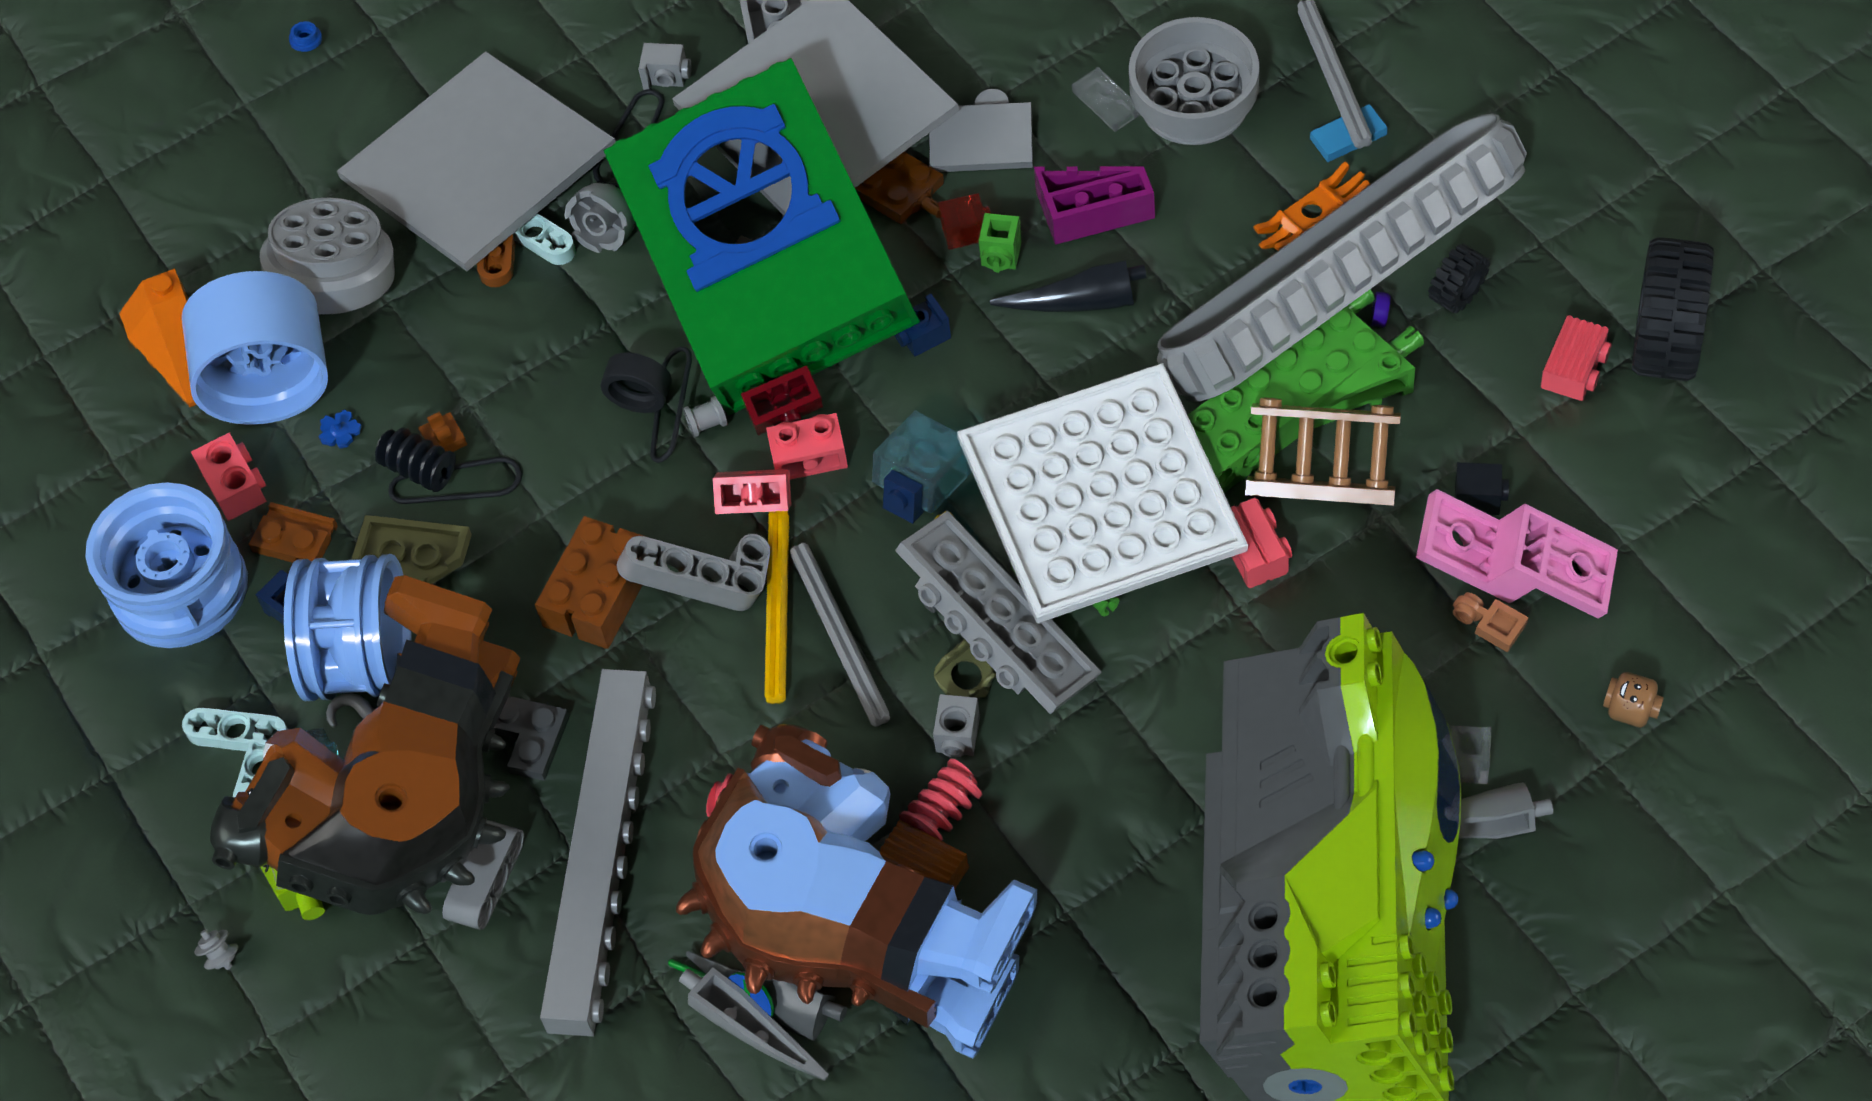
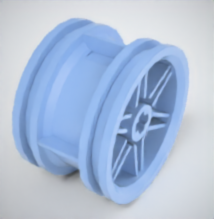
M165 482L148 484L127 492L115 499L101 512L93 524L86 541L85 557L89 572L108 601L111 610L123 629L134 639L147 645L161 648H177L204 641L228 624L243 603L248 583V572L244 559L213 501L201 491L190 486Z

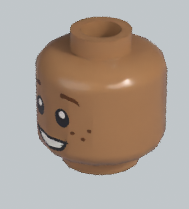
M1623 672L1619 675L1618 679L1612 677L1603 707L1609 708L1608 714L1611 719L1642 728L1647 724L1649 717L1658 718L1664 697L1657 695L1658 684L1653 679L1630 672Z

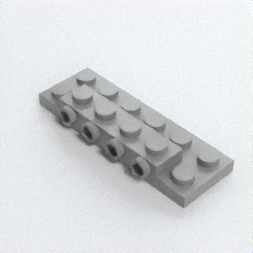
M948 511L903 540L895 550L920 577L915 587L919 590L918 595L922 603L928 607L934 606L943 615L947 629L953 634H961L970 644V651L974 658L982 662L986 661L996 671L997 681L1002 687L1006 689L1012 688L1017 695L1027 689L1051 715L1095 681L1101 674L1099 668L1052 619L1040 623L1036 622L1022 588Z

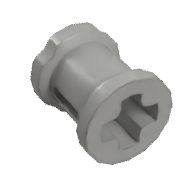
M716 396L711 397V401L694 408H689L688 406L683 408L685 419L694 438L698 437L703 430L719 424L722 427L728 425L723 408Z

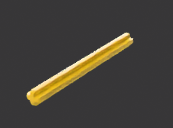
M788 511L769 512L768 517L770 558L767 569L764 696L769 704H781L786 700Z

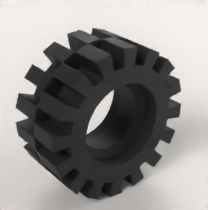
M1463 243L1462 245H1457L1455 250L1452 249L1449 252L1448 258L1445 257L1443 259V265L1441 268H1437L1435 272L1437 275L1432 278L1430 283L1432 286L1428 290L1430 293L1428 296L1431 300L1452 313H1459L1460 310L1465 309L1466 303H1471L1473 295H1477L1479 286L1484 283V276L1488 274V267L1490 266L1489 258Z

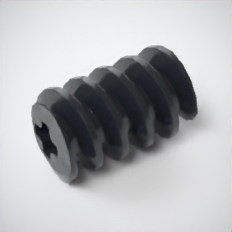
M403 427L396 432L393 429L387 430L381 435L375 450V460L381 466L399 473V475L406 479L410 478V481L421 484L427 490L439 492L447 485L456 464V454L450 450L445 452L444 447L440 445L434 446L432 441L428 439L422 440L419 434H411L409 429Z

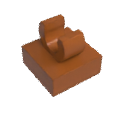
M439 411L427 417L428 423L418 427L423 439L432 441L434 446L440 445L444 447L445 452L449 450L454 452L467 445L466 439L451 412L442 416Z

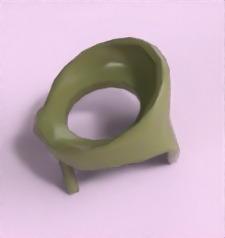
M966 640L957 644L954 649L943 656L934 669V678L945 695L975 697L978 699L985 698L990 692L992 680L996 677L994 669L986 661L982 662L974 658L970 651V644ZM968 661L978 666L982 678L976 687L965 690L955 685L951 672L956 664Z

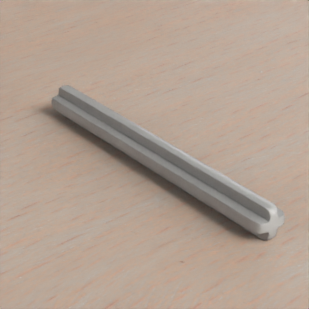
M1300 1L1297 5L1299 17L1351 140L1358 149L1364 146L1368 147L1372 143V134L1315 1Z
M801 543L793 546L790 553L794 564L871 725L878 727L887 723L890 720L889 711L809 545Z

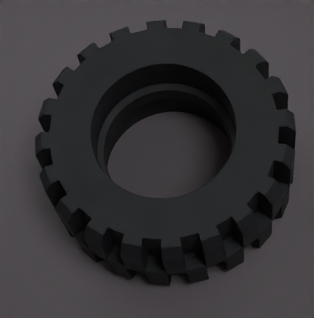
M1656 237L1649 241L1632 356V371L1637 375L1689 381L1696 377L1704 338L1713 269L1714 248L1707 242Z

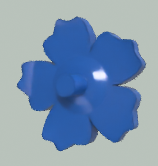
M344 409L341 413L335 414V420L327 415L320 420V429L323 433L318 437L323 445L332 447L337 443L338 448L341 449L348 447L354 441L353 437L361 433L362 426L357 423L356 419L352 420L351 412Z

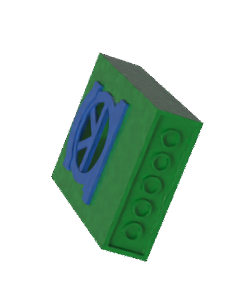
M792 58L784 62H777L771 65L769 69L753 77L744 78L737 85L723 92L711 94L706 100L690 108H683L676 112L674 116L659 123L650 124L643 131L629 138L620 139L612 146L603 150L708 385L728 416L745 408L741 393L806 365L812 376L920 323ZM740 139L742 143L735 185L697 163L699 157L715 145L729 140ZM757 143L770 147L782 158L781 164L751 178L755 145ZM689 176H693L719 192V194L691 208H686L684 195L686 181ZM789 176L791 177L792 194L786 214L771 232L760 239L743 244L722 243L709 238L693 224Z

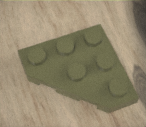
M365 515L351 560L362 559L366 555H375L379 558L382 554H393L398 559L404 575L433 584L463 565L472 533L467 526Z

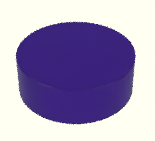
M1376 291L1370 327L1384 328L1387 323L1391 296L1389 293Z

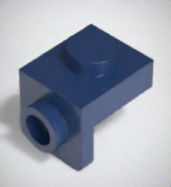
M893 469L884 478L883 509L913 524L932 504V496L923 492L922 484Z

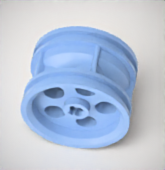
M382 554L379 558L375 555H366L362 559L340 561L316 558L311 562L309 559H297L293 562L285 588L284 636L291 679L297 694L303 701H315L319 697L322 700H332L337 693L368 692L372 697H379L384 683L391 685L395 673L397 653H402L406 639L412 641V633L409 629L384 614L386 597L394 577L404 575L395 555Z

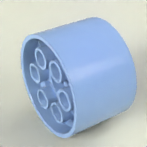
M239 272L217 278L205 284L193 293L186 302L182 311V328L190 390L194 402L202 411L214 418L229 423L245 425L267 424L288 419L305 411L322 396L327 387L328 372L318 308L314 295L304 284L294 278L274 272Z

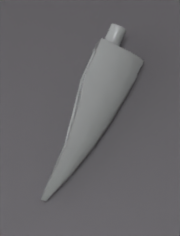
M1524 782L1495 788L1461 799L1459 839H1499L1536 831V817L1553 814L1552 802L1550 799L1532 802Z
M712 967L703 978L690 969H686L683 972L679 982L691 990L688 993V1005L695 1011L764 1054L825 1081L828 1078L829 1074L742 988Z

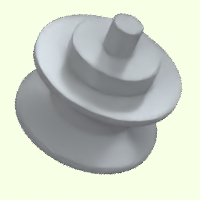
M207 929L203 930L200 933L202 938L199 940L198 946L194 951L195 955L207 956L208 959L204 964L207 970L220 969L222 967L226 970L230 969L233 966L230 962L235 957L238 945L225 942L229 935L227 930H214L208 932Z

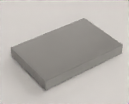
M1031 102L958 106L959 111L929 133L930 167L938 172L1033 168Z

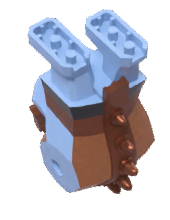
M781 724L771 729L760 725L752 739V746L757 748L751 762L753 771L746 773L744 769L737 768L727 787L720 792L710 817L701 825L693 847V865L696 882L692 883L693 888L686 892L676 905V912L680 915H687L701 910L702 914H709L713 923L710 925L711 931L703 941L701 947L702 956L704 958H711L722 950H725L727 953L731 952L746 969L745 984L747 990L752 994L760 992L765 980L774 979L795 984L799 998L808 1005L813 1001L815 991L821 989L822 986L849 987L853 991V1005L859 1007L867 999L874 1000L886 1006L906 1025H908L911 1019L926 1028L930 1026L947 1036L955 1051L974 1059L1018 974L1019 955L1014 954V951L1035 911L1037 889L1013 880L980 913L962 905V899L956 897L952 885L919 875L908 866L902 864L894 865L885 861L880 852L865 841L886 824L890 800L889 787L874 772L860 768L853 769L832 758L830 752L826 749L827 740L815 732L796 725Z

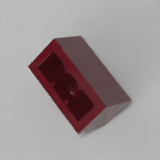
M807 365L741 393L744 406L757 435L767 432V427L776 426L781 422L800 421L802 416L823 408L821 396Z

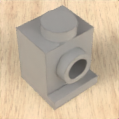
M644 43L638 68L643 90H650L651 85L684 87L685 79H689L691 76V59L686 58L683 45Z

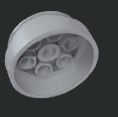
M1187 17L1161 24L1148 32L1137 43L1129 61V91L1132 103L1147 125L1156 134L1171 142L1183 145H1203L1223 139L1241 125L1257 99L1259 92V59L1256 49L1241 31L1216 19Z
M315 198L295 203L283 209L271 221L268 228V237L260 250L261 271L283 274L304 284L315 297L318 314L344 313L369 305L387 292L395 276L392 242L389 236L381 229L378 217L368 207L347 199Z

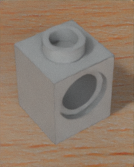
M940 694L933 731L936 752L943 753L949 757L974 756L980 720L978 698ZM953 726H963V727H964L963 729H961V730H959V731H950V730H949V729H950L951 727H953Z

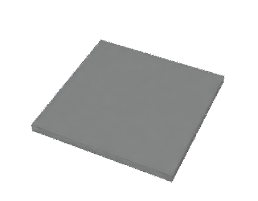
M808 0L672 98L674 106L678 110L690 108L706 100L711 94L723 92L737 85L744 78L753 77L769 69L771 65L777 62H784L792 58L854 188L959 111L958 104L849 0ZM729 140L715 145L738 169L742 140ZM757 143L755 145L751 178L781 164L782 158L770 147ZM790 176L760 190L783 215L786 214L791 200L792 184Z
M485 51L337 170L340 179L465 271H468L606 157L603 150L612 146L616 141L615 138Z

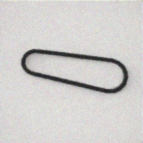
M643 90L637 93L632 98L611 136L616 138L636 101L644 95H654L659 100L650 124L656 123L664 104L662 95L655 90ZM602 159L594 166L593 176L598 183H608L603 181L598 175V168L603 161ZM616 182V183H608V184H612V185H614V186H616V187H619L618 182Z
M685 346L672 350L662 363L666 368L671 358L677 353L683 351L687 355L671 444L667 452L659 458L656 457V444L660 410L654 414L650 456L652 461L656 463L667 460L674 451L677 442L692 363V353Z
M494 457L455 464L453 470L506 462L512 465L516 471L515 481L507 489L494 492L402 499L394 494V486L400 480L406 478L398 475L389 484L388 492L392 500L399 504L497 497L509 494L516 489L520 483L522 473L520 466L514 460L507 457Z

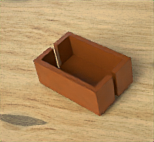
M583 516L535 603L542 626L571 637L576 630L579 640L609 649L643 586L624 579L617 570V561L627 542L632 537L643 535L619 528L616 534L613 525Z

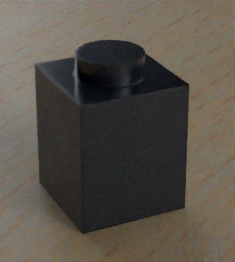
M1457 462L1455 498L1488 515H1499L1501 501H1508L1509 479H1502V464Z

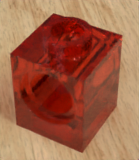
M979 193L938 202L941 226L948 250L979 243L984 214L991 213L988 205L982 206Z

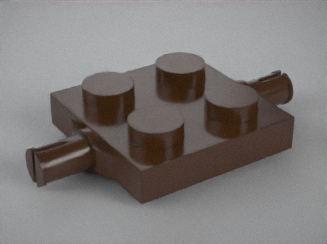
M906 152L901 153L855 187L862 202L899 224H902L911 214L923 209L936 218H940L946 209L945 205L932 199L933 194L944 184V174Z

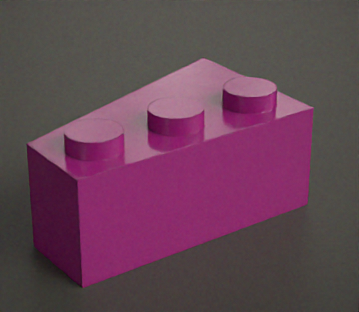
M1078 166L1067 167L1066 171H1045V167H1034L1036 194L1055 245L1155 218L1154 191L1144 166H1100V171H1078Z

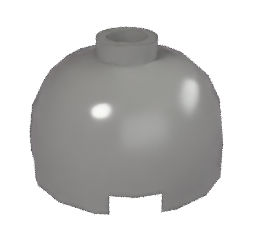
M593 183L585 186L566 204L564 216L565 219L569 218L574 228L571 234L581 245L596 253H600L602 248L607 250L613 249V252L617 251L634 229L635 220L620 188L612 184Z

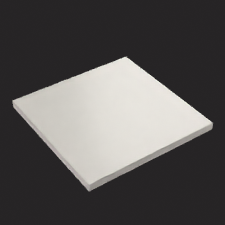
M1163 363L957 432L959 443L1037 623L1248 551L1247 541Z

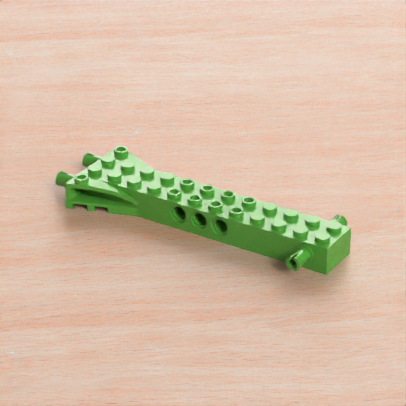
M1370 289L1229 391L1208 399L1189 413V420L1223 492L1226 493L1259 468L1262 415L1251 414L1253 403L1259 404L1260 398L1282 399V405L1352 410L1366 404H1370V406L1382 404V398L1399 392L1403 396L1413 393L1415 367L1405 357L1424 345V339L1420 332L1416 331L1412 335L1415 328L1409 326L1389 343L1383 340L1355 315L1368 304L1374 302V294ZM1277 416L1275 455L1298 438V417ZM1314 419V428L1335 420ZM1116 596L1095 603L1092 606L1101 616L1105 617L1109 615L1106 607L1113 612L1120 600Z

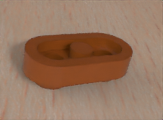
M513 234L503 241L501 246H497L477 263L480 280L486 286L500 287L507 284L513 277L515 256Z

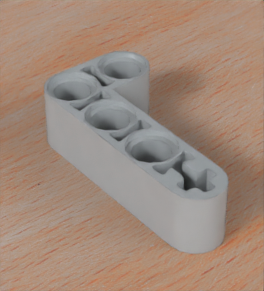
M748 534L741 538L728 560L646 536H635L627 542L619 556L617 570L624 579L630 582L728 609L745 611L754 604L764 588L770 558V546L762 536ZM744 553L751 555L755 560L749 559ZM667 565L675 567L678 572L670 570ZM703 575L709 576L714 582L706 580ZM738 585L746 587L749 592L743 591Z

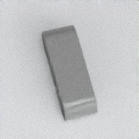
M487 820L486 823L501 827L506 831L505 838L494 844H479L477 849L473 848L463 865L473 874L475 881L468 886H459L452 883L445 898L442 912L445 920L478 930H483L486 927L520 855L524 842L522 830Z

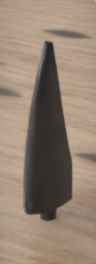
M1125 260L1091 267L1061 281L989 301L992 306L1044 312H1079L1134 305L1130 282L1146 279V270L1144 265L1127 268Z

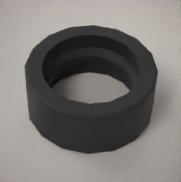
M629 352L617 353L609 358L600 387L602 393L619 407L632 412L651 413L663 408L672 378L670 372L662 364L650 357Z

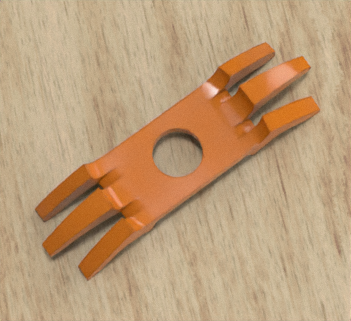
M1343 162L1331 177L1320 181L1317 188L1284 211L1279 210L1269 221L1253 226L1257 234L1276 232L1260 242L1259 246L1262 249L1274 248L1279 251L1370 186L1371 183L1365 180L1360 184L1365 177V174L1360 171L1345 184L1336 188L1349 170V164ZM1313 204L1319 206L1322 209V213L1316 218H1308L1303 215L1302 209L1307 205Z

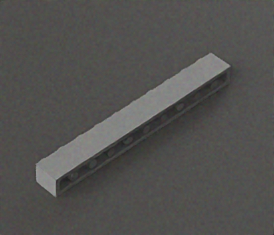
M602 669L540 1015L547 1034L594 1037L596 1023H601L603 1019L604 1001L600 999L602 986L608 985L610 978V964L606 961L608 950H613L616 942V928L612 925L614 914H620L622 906V893L618 889L620 879L626 878L628 870L627 856H624L626 844H631L633 840L634 826L630 818L632 809L636 810L639 804V788L636 787L637 776H642L645 768V755L641 752L643 742H648L650 738L651 725L650 720L647 719L649 708L653 709L656 702V688L650 685L646 671Z

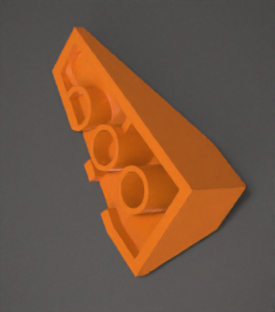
M172 269L142 280L119 314L130 343L146 357L148 363L153 368H156L189 407H193L197 404L194 402L190 390L182 328V311L188 301V296L176 270Z

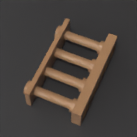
M1260 398L1259 404L1253 403L1251 406V414L1262 415L1259 471H1255V476L1247 477L1245 495L1394 506L1395 486H1388V480H1385L1389 424H1400L1401 413H1393L1394 407L1386 405H1371V411L1288 406L1282 405V399ZM1277 416L1299 418L1296 473L1292 474V479L1277 478V472H1273ZM1314 419L1337 420L1333 476H1329V482L1314 481V475L1310 474ZM1352 421L1374 423L1370 478L1366 479V484L1351 483V478L1348 477Z

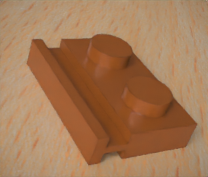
M270 502L267 515H263L249 543L251 551L292 563L297 559H309L312 562L316 558H323L332 540L331 534L333 530L336 531L338 528L336 520Z

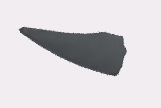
M686 952V956L706 974L712 967L727 978L732 973H745V971L709 958H704L702 955L694 952ZM774 979L765 980L763 983L774 1005L772 1019L782 1027L803 1035L814 1041L818 1037L828 1017L842 1022L846 1016L847 1007L836 1003V996L824 991L816 990L813 1001L807 1005L799 998L795 984Z

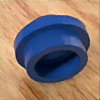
M299 22L291 28L289 35L290 45L297 51H311L321 44V31L311 22Z

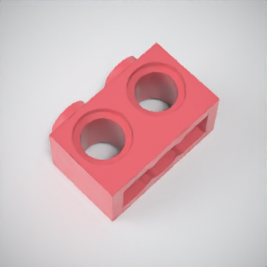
M230 432L191 451L227 521L267 502L261 491V488L266 486L263 477L257 467L250 470L247 463L252 461L249 452L243 442L236 445Z

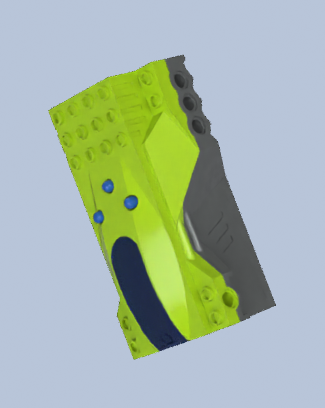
M1364 613L1317 621L1299 648L1224 661L1222 751L1206 754L1200 1044L1228 1078L1231 1077L1250 1101H1449V1091L1454 1090V1075L1451 1067L1448 1066V1053L1453 1052V1037L1450 1028L1447 1027V1015L1452 1014V999L1449 991L1446 990L1444 920L1446 910L1455 908L1459 901L1458 894L1450 889L1456 861L1461 820L1459 764L1448 723L1417 667L1404 653L1393 632L1380 633L1377 627L1372 628Z

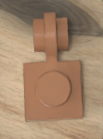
M1469 592L1458 596L1453 603V615L1459 621L1465 624H1472L1473 621L1479 620L1480 622L1476 627L1475 634L1507 653L1527 625L1529 617L1497 599L1494 600L1487 610L1483 607V601L1475 594Z

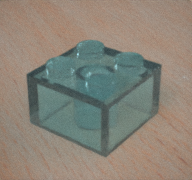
M916 410L873 452L872 482L884 488V478L893 469L922 484V509L931 514L972 473L957 438V432Z

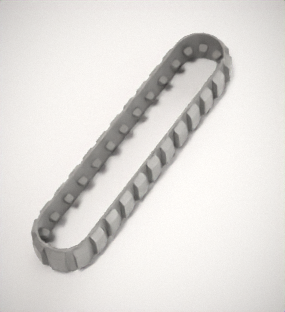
M1491 113L1468 119L1450 128L1175 324L1158 341L1157 348L1159 353L1157 362L1158 364H1164L1177 394L1183 395L1190 402H1198L1214 398L1234 388L1509 189L1523 176L1525 172L1523 164L1527 155L1514 126L1508 121L1501 120L1499 115Z

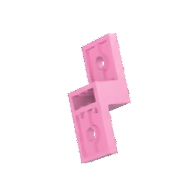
M1436 489L1428 495L1416 558L1509 604L1537 588L1599 619L1608 612L1618 549L1527 504H1523L1499 520ZM1453 531L1459 534L1463 546L1456 543L1452 535ZM1572 561L1577 563L1578 569L1582 573V576L1578 575L1575 572L1572 566Z

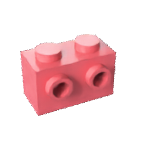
M837 413L819 414L812 418L795 422H781L776 426L766 428L774 469H789L790 480L848 468Z

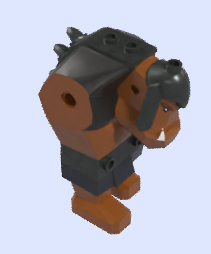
M406 575L394 577L386 597L384 614L417 636L414 642L406 639L402 653H397L394 677L391 685L384 683L377 702L379 707L368 714L355 728L344 759H341L302 728L277 731L267 740L263 750V762L245 792H238L236 797L224 796L216 811L210 830V842L215 849L212 862L224 869H233L236 862L256 868L267 864L277 870L276 886L366 915L384 913L402 905H406L414 912L427 914L432 910V906L425 896L427 889L438 882L444 883L446 881L459 886L473 884L475 877L463 865L473 848L477 849L479 844L489 845L497 843L506 836L504 829L486 823L487 817L482 815L484 803H488L489 798L503 796L510 789V786L504 781L491 780V774H484L482 753L488 754L489 750L497 751L505 748V741L495 734L496 730H494V727L510 695L520 662V657L513 650L483 641L489 626L488 619L492 608L483 601Z

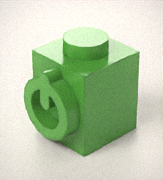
M985 213L979 237L981 266H985L996 273L1006 269L1016 270L1022 243L1019 216Z

